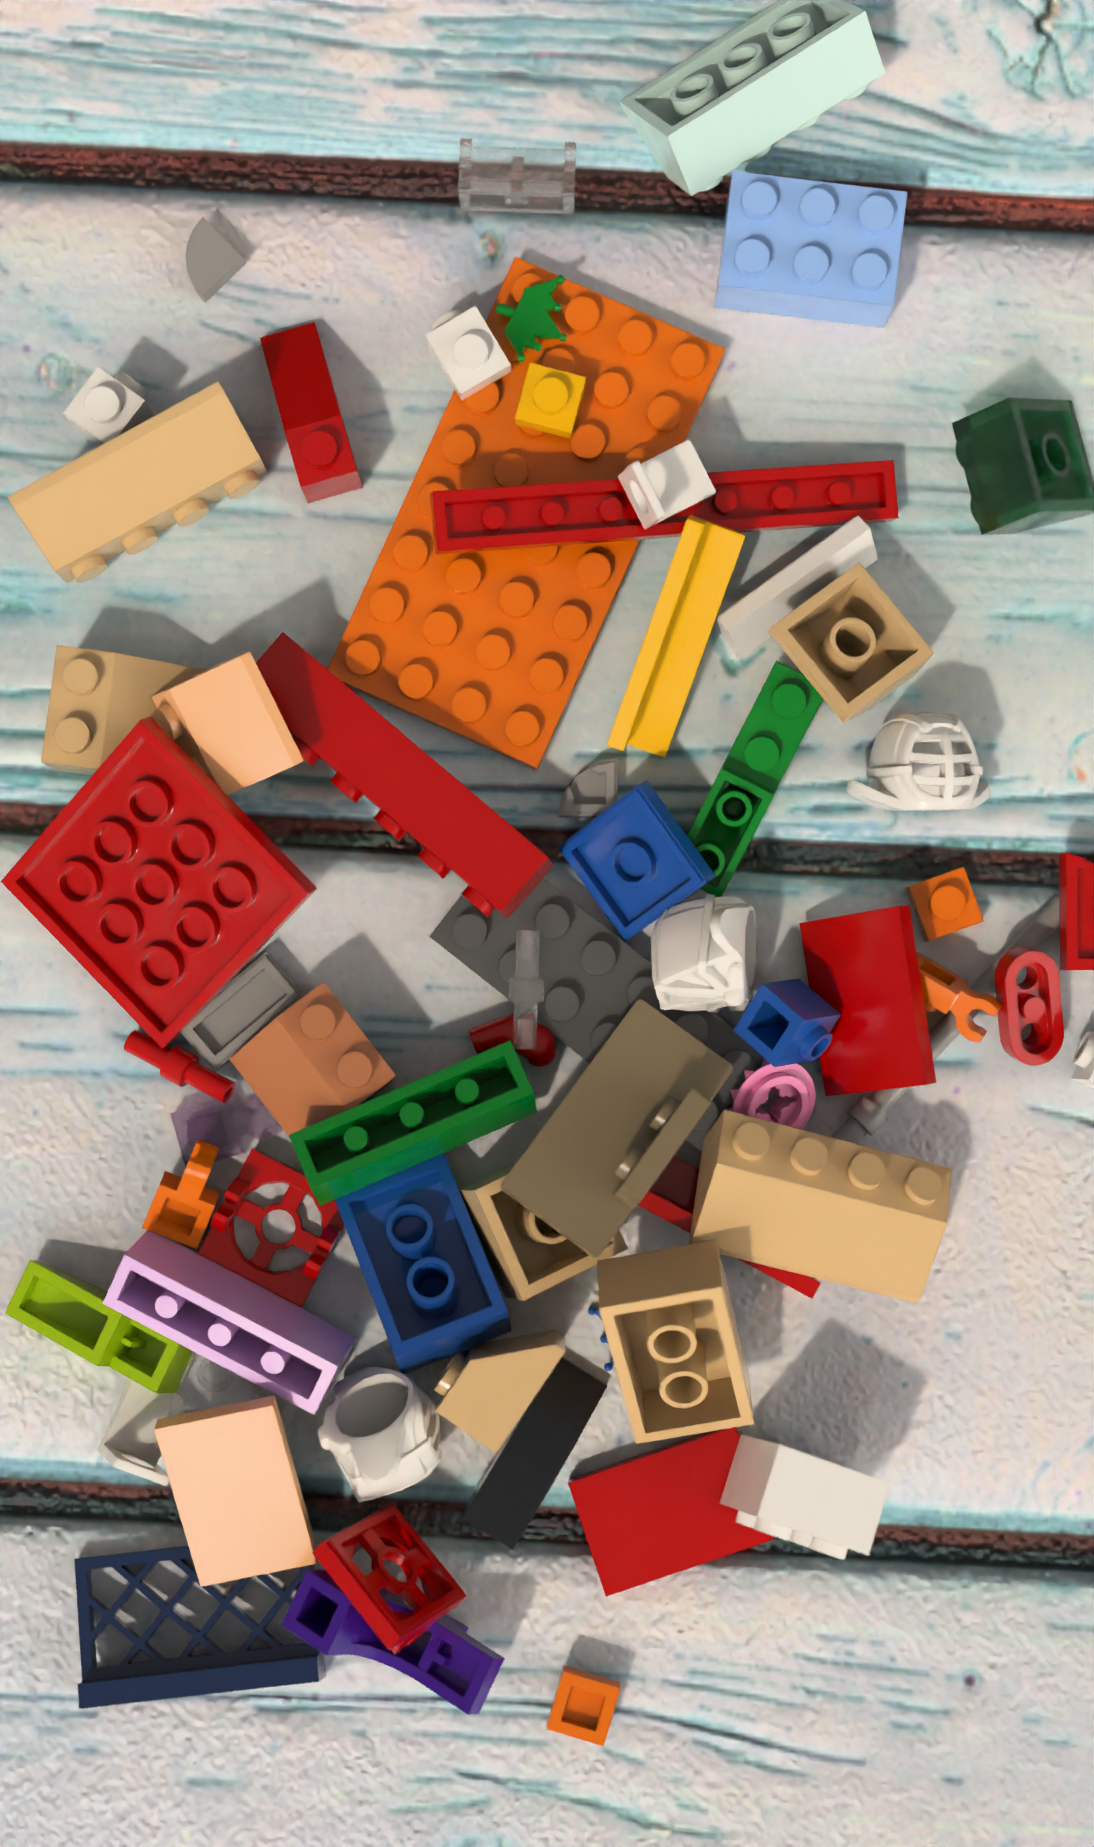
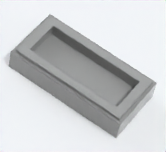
M265 952L228 983L181 1033L208 1066L217 1072L271 1021L305 995L268 952Z

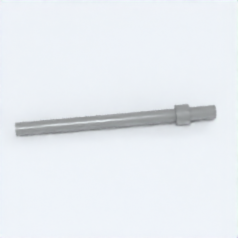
M1056 895L981 975L970 987L972 990L994 997L996 995L994 976L1000 959L1008 951L1017 947H1030L1038 950L1059 927V896ZM975 1009L971 1011L972 1020L981 1011V1009ZM950 1010L929 1031L933 1062L960 1034L956 1027L955 1016ZM909 1087L873 1091L868 1098L862 1095L846 1112L849 1118L831 1137L857 1144L867 1133L873 1136L888 1120L885 1113Z

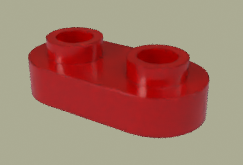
M1017 947L1008 951L1000 959L995 970L996 999L1002 1005L998 1012L1000 1042L1005 1052L1012 1058L1027 1065L1037 1066L1053 1059L1059 1052L1064 1039L1059 972L1056 963L1047 954L1030 947ZM1026 967L1025 979L1020 984H1017L1016 977L1019 970ZM1031 1023L1032 1030L1030 1035L1025 1040H1022L1021 1032L1023 1028Z

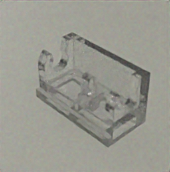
M471 138L460 139L458 178L460 210L574 214L576 142H565L564 149L474 146Z

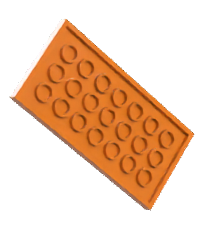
M515 257L485 321L510 362L512 372L462 401L456 390H454L329 664L328 670L346 686L537 771L641 540L435 555L430 494L432 491L619 479L618 476L631 463L637 460L643 463L686 441L724 357L725 348L565 279L551 295L554 301L562 306L560 312L554 310L548 314L560 333L567 335V339L561 341L559 339L535 338L536 342L542 345V349L536 351L535 349L525 348L523 353L525 361L519 362L517 360L518 354L506 338L504 332L511 318L496 313L497 305L500 302L516 308L525 288L556 279L558 275ZM529 363L586 377V386L571 439L515 425V415Z

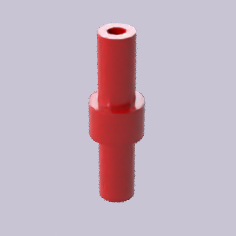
M137 1030L132 1031L125 1041L124 1050L157 1067L160 1069L161 1077L180 1087L189 1084L222 1103H226L234 1092L236 1085L234 1081L199 1064V1057L178 1045L172 1049L167 1046L162 1049L152 1038Z

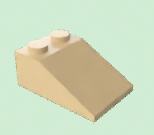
M57 645L41 762L57 771L93 775L140 720L152 717L155 721L154 709L157 707L151 696L205 669L116 652Z

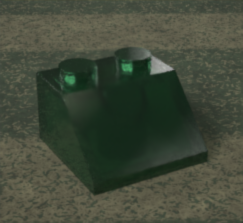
M1009 397L952 423L956 438V456L965 472L971 494V513L979 525L981 535L1015 534L1094 513V481L1072 400Z

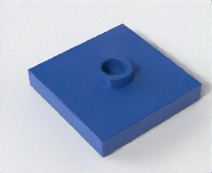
M647 780L629 791L558 847L624 942L656 921L666 909L668 910L672 906L679 904L716 877Z

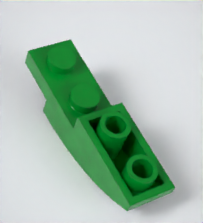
M777 660L687 834V837L716 876L699 889L715 895V897H722L774 797V793L823 700L822 696L803 673Z

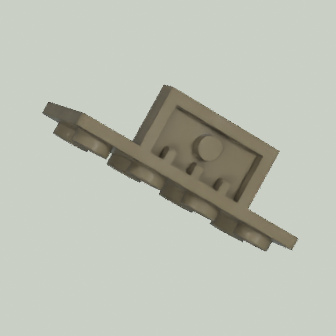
M642 999L637 1000L501 1184V1189L591 1257H599L711 1105L712 1099L732 1073V1064Z

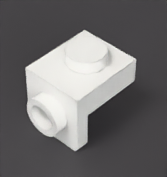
M476 305L463 313L460 309H455L442 315L432 324V331L425 334L431 356L434 361L438 360L461 401L512 372L510 362Z

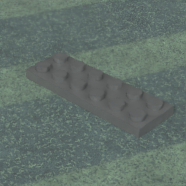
M544 878L508 919L496 909L487 917L464 896H461L429 936L539 1024L548 1027L555 1037L588 1063H591L635 1002L642 999L732 1064V1073L686 1138L689 1143L701 1152L703 1140L724 1110H729L733 1107L734 1100L730 1090L739 1089L746 1080L744 1070L756 1071L761 1067L764 1057L735 1033L731 1025L714 1012H708L707 1010L683 1011L661 1009L652 978V963Z

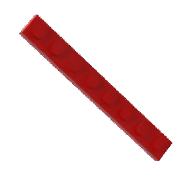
M894 460L708 472L707 474L716 490L715 494L645 530L619 479L432 491L430 503L435 555L681 537L687 518L690 515L738 532L844 525L857 516L865 523L892 522L899 518Z

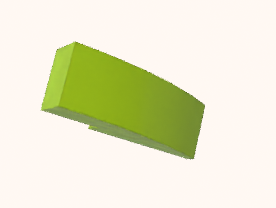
M37 1260L29 1261L5 1314L96 1366H109L154 1393H178L196 1355L194 1351L102 1304L107 1291Z

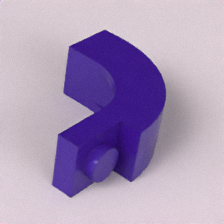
M307 1569L281 1624L326 1656L355 1655L390 1666L415 1679L467 1715L480 1713L505 1659L468 1635L469 1627L447 1614L439 1618L411 1645L404 1646L397 1654H394L391 1649L388 1650L328 1572L322 1569ZM386 1589L379 1591V1594L392 1610L415 1613L400 1594L392 1593Z

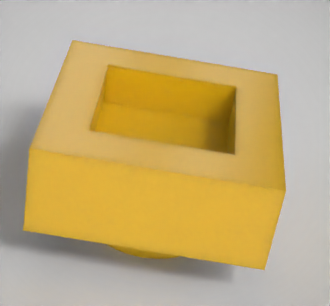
M529 363L515 415V425L571 439L586 386V377Z

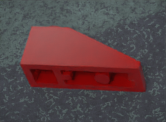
M315 322L260 337L284 432L299 484L307 502L312 503L363 488Z

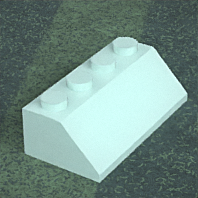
M779 0L620 101V104L667 178L693 196L697 192L714 188L722 181L724 175L746 161L761 158L769 152L773 144L793 131L810 127L819 119L820 114L842 100L857 97L866 90L869 83L885 74V70L866 12L846 0Z

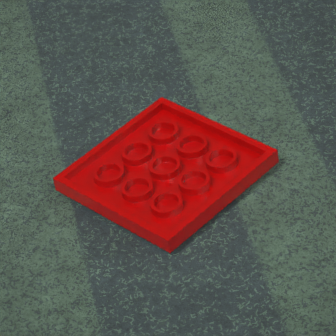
M152 717L142 719L135 725L0 881L162 1049L171 1044L181 1034V1031L204 1010L317 889Z

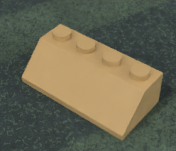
M219 381L11 494L8 496V499L53 570L66 583L74 579L80 583L88 581L104 572L108 567L106 561L125 551L129 555L136 554L149 548L158 540L157 533L175 523L183 527L200 520L209 512L208 505L226 495L230 499H234L249 493L259 485L260 481L258 478L268 472Z
M724 1110L703 1140L689 1244L717 1239L719 1252L722 1255L917 1303L922 1297L947 1225L952 1169Z

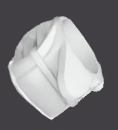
M933 712L902 713L886 721L879 728L880 731L871 749L869 767L866 769L869 786L854 780H848L847 792L855 800L869 807L884 811L972 810L991 796L989 782L983 781L979 783V778L983 776L984 767L979 765L976 748L968 729L963 726L964 723L956 715Z
M706 894V898L692 899L679 903L662 913L655 922L651 938L652 978L661 1009L683 1011L707 1010L708 1012H718L720 1008L729 1006L731 1012L746 1009L752 995L757 955V926L755 911L752 905L747 904L742 898L715 897V895Z
M365 1367L346 1376L334 1385L335 1402L327 1407L323 1425L318 1430L321 1447L324 1450H331L358 1502L373 1500L404 1490L418 1483L432 1472L441 1460V1450L439 1449L440 1418L439 1414L435 1412L436 1407L424 1391L416 1386L410 1374L404 1375L387 1368Z

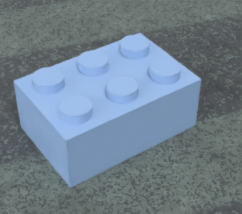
M732 171L727 197L714 308L884 328L895 302L907 192Z

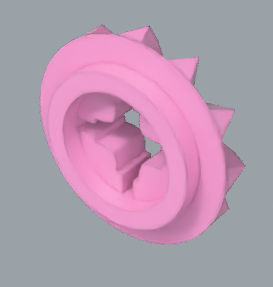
M765 1058L762 1061L761 1067L756 1071L744 1070L746 1078L739 1089L730 1090L734 1103L733 1107L728 1111L802 1130L807 1124L815 1105L816 1092L810 1074L798 1064L774 1067ZM773 1090L779 1095V1098L771 1101V1110L767 1113L760 1107V1104L768 1101V1092Z

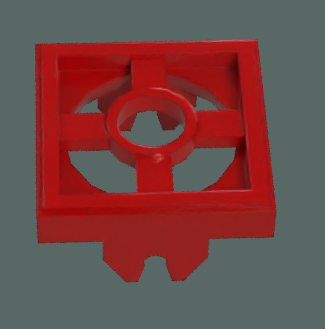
M252 1148L238 1176L226 1190L221 1206L215 1211L210 1225L211 1228L198 1254L303 1307L345 1225L335 1200L319 1206L303 1172L256 1148ZM285 1183L289 1185L281 1203L271 1204L266 1208H262L245 1199L250 1192L265 1184ZM306 1194L312 1198L320 1212L322 1226L320 1237L303 1229L302 1219L297 1211ZM272 1210H284L295 1221L296 1229L294 1235L285 1243L271 1242L263 1233L262 1223L264 1217ZM235 1215L255 1225L256 1235L260 1243L251 1261L243 1255L236 1242L234 1229ZM294 1245L311 1254L306 1262L292 1270H267L277 1250H284Z
M393 1504L326 1538L313 1551V1555L388 1650L391 1649L394 1654H397L404 1646L411 1645L439 1618L455 1609L467 1596ZM362 1547L372 1558V1572L364 1575L353 1561V1555ZM383 1559H390L397 1563L405 1573L406 1582L393 1578L385 1569ZM418 1577L421 1581L423 1592L416 1584ZM386 1589L392 1593L400 1594L415 1613L392 1610L379 1594V1591Z

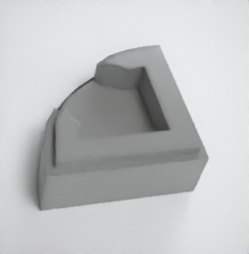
M202 217L194 227L188 240L186 266L196 292L206 303L246 263L243 256Z
M618 759L596 762L580 772L571 781L562 796L559 817L596 818L617 802Z

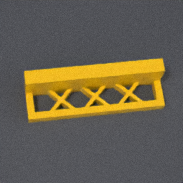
M693 515L687 518L607 746L624 751L628 744L655 755L666 757L746 534Z

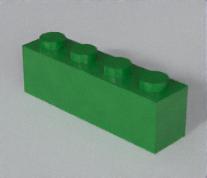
M510 1040L289 1135V1138L310 1189L319 1206H322L537 1113L535 1094Z

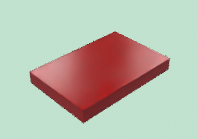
M895 906L799 923L809 987L841 1014L830 1031L832 1041L820 1056L825 1097L936 1083L910 906Z
M736 1427L705 1432L568 1479V1485L606 1597L774 1540L772 1535L735 1522L738 1510L720 1504L740 1439Z

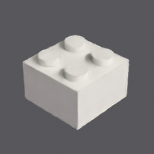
M741 1434L720 1504L738 1510L735 1522L845 1560L848 1549L869 1556L890 1483L778 1443Z

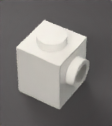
M98 366L63 412L75 430L98 447L155 416L144 400L148 392L138 382L122 371H119L113 378Z

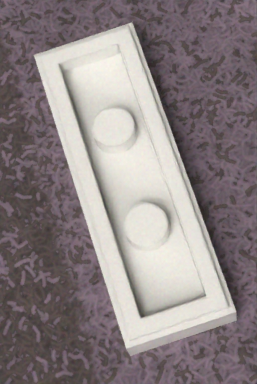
M859 516L852 518L719 614L716 619L727 648L734 656L740 660L772 637L768 632L771 626L860 562L866 569L877 561L878 557L871 528Z

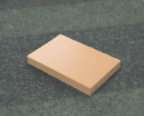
M275 1395L157 1419L154 1431L201 1587L317 1564V1558L313 1555L317 1545Z

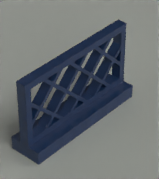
M189 1546L74 1559L82 1682L78 1683L79 1709L319 1682L326 1677L325 1658L322 1652L307 1642L283 1645L265 1630L286 1602L291 1605L294 1599L292 1596L293 1592L301 1584L307 1569H314V1564L300 1567V1573L286 1590L267 1574L256 1576L280 1596L259 1624L233 1602L252 1577L241 1579L228 1596L223 1594L213 1584L202 1586L221 1605L202 1629L199 1630L175 1609L195 1582L200 1585L196 1569L184 1560L192 1558ZM171 1560L189 1578L168 1603L143 1581L158 1562ZM147 1563L137 1576L125 1566ZM112 1567L130 1582V1585L110 1609L92 1595L91 1569ZM136 1589L162 1610L142 1636H139L116 1616ZM93 1609L103 1617L95 1628ZM227 1609L253 1631L238 1651L224 1652L206 1636ZM169 1616L194 1639L179 1657L166 1659L148 1641ZM110 1623L135 1645L120 1664L97 1666L95 1640ZM258 1637H261L271 1646L249 1649ZM199 1644H202L211 1652V1654L190 1656ZM141 1650L152 1659L150 1661L132 1662Z

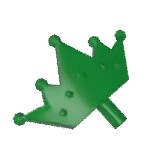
M558 275L556 279L525 288L516 308L500 302L497 305L496 313L511 318L504 332L506 338L518 354L517 360L519 362L525 361V356L523 355L525 348L535 349L536 351L542 349V345L539 342L537 343L535 338L559 339L561 341L567 339V335L560 333L548 314L554 310L560 312L562 306L551 297L557 286L565 281L562 275Z

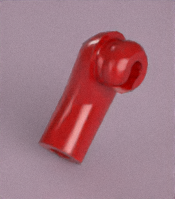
M511 1013L469 1029L470 1038L477 1054L510 1040L515 1051L528 1058V1062L536 1067L550 1064L557 1054L555 1037L549 1028L539 1024L523 1013Z

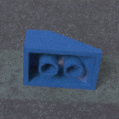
M444 1153L335 1200L400 1373L407 1374L454 1355L456 1352L464 1351L512 1331L508 1309Z

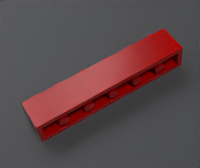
M284 632L279 635L258 659L256 665L290 733L293 735L292 737L302 758L312 767L321 759L332 768L336 774L329 781L355 804L362 796L374 804L379 811L373 819L398 841L407 833L424 848L417 857L441 878L444 879L452 871L468 886L461 895L488 917L496 909L508 919L551 870L553 864L547 855Z

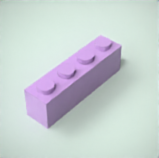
M148 1230L124 1254L102 1303L315 1415L333 1387L357 1338L173 1240Z

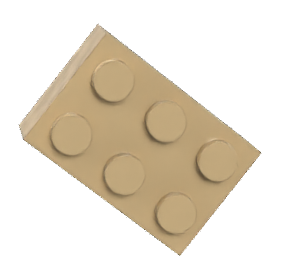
M717 1239L598 1260L599 1311L636 1444L754 1424L749 1374Z

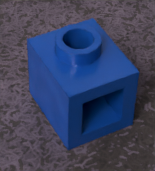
M800 979L768 982L761 984L733 1031L774 1067H780L807 1061L811 1062L820 1057L832 1041L830 1031L841 1014Z

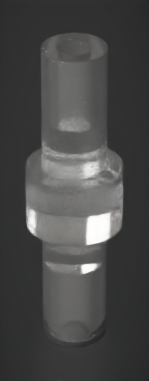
M516 930L515 977H509L508 1001L514 1002V1049L536 1050L538 1002H544V978H539L540 931Z

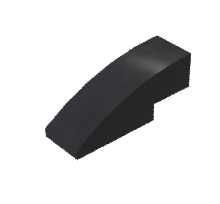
M561 1357L496 1453L495 1459L464 1507L462 1518L514 1550L577 1443L607 1388V1384L566 1358Z

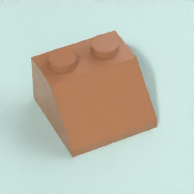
M324 981L277 1016L229 1059L288 1137L294 1132L367 1102L393 1082L396 1074Z

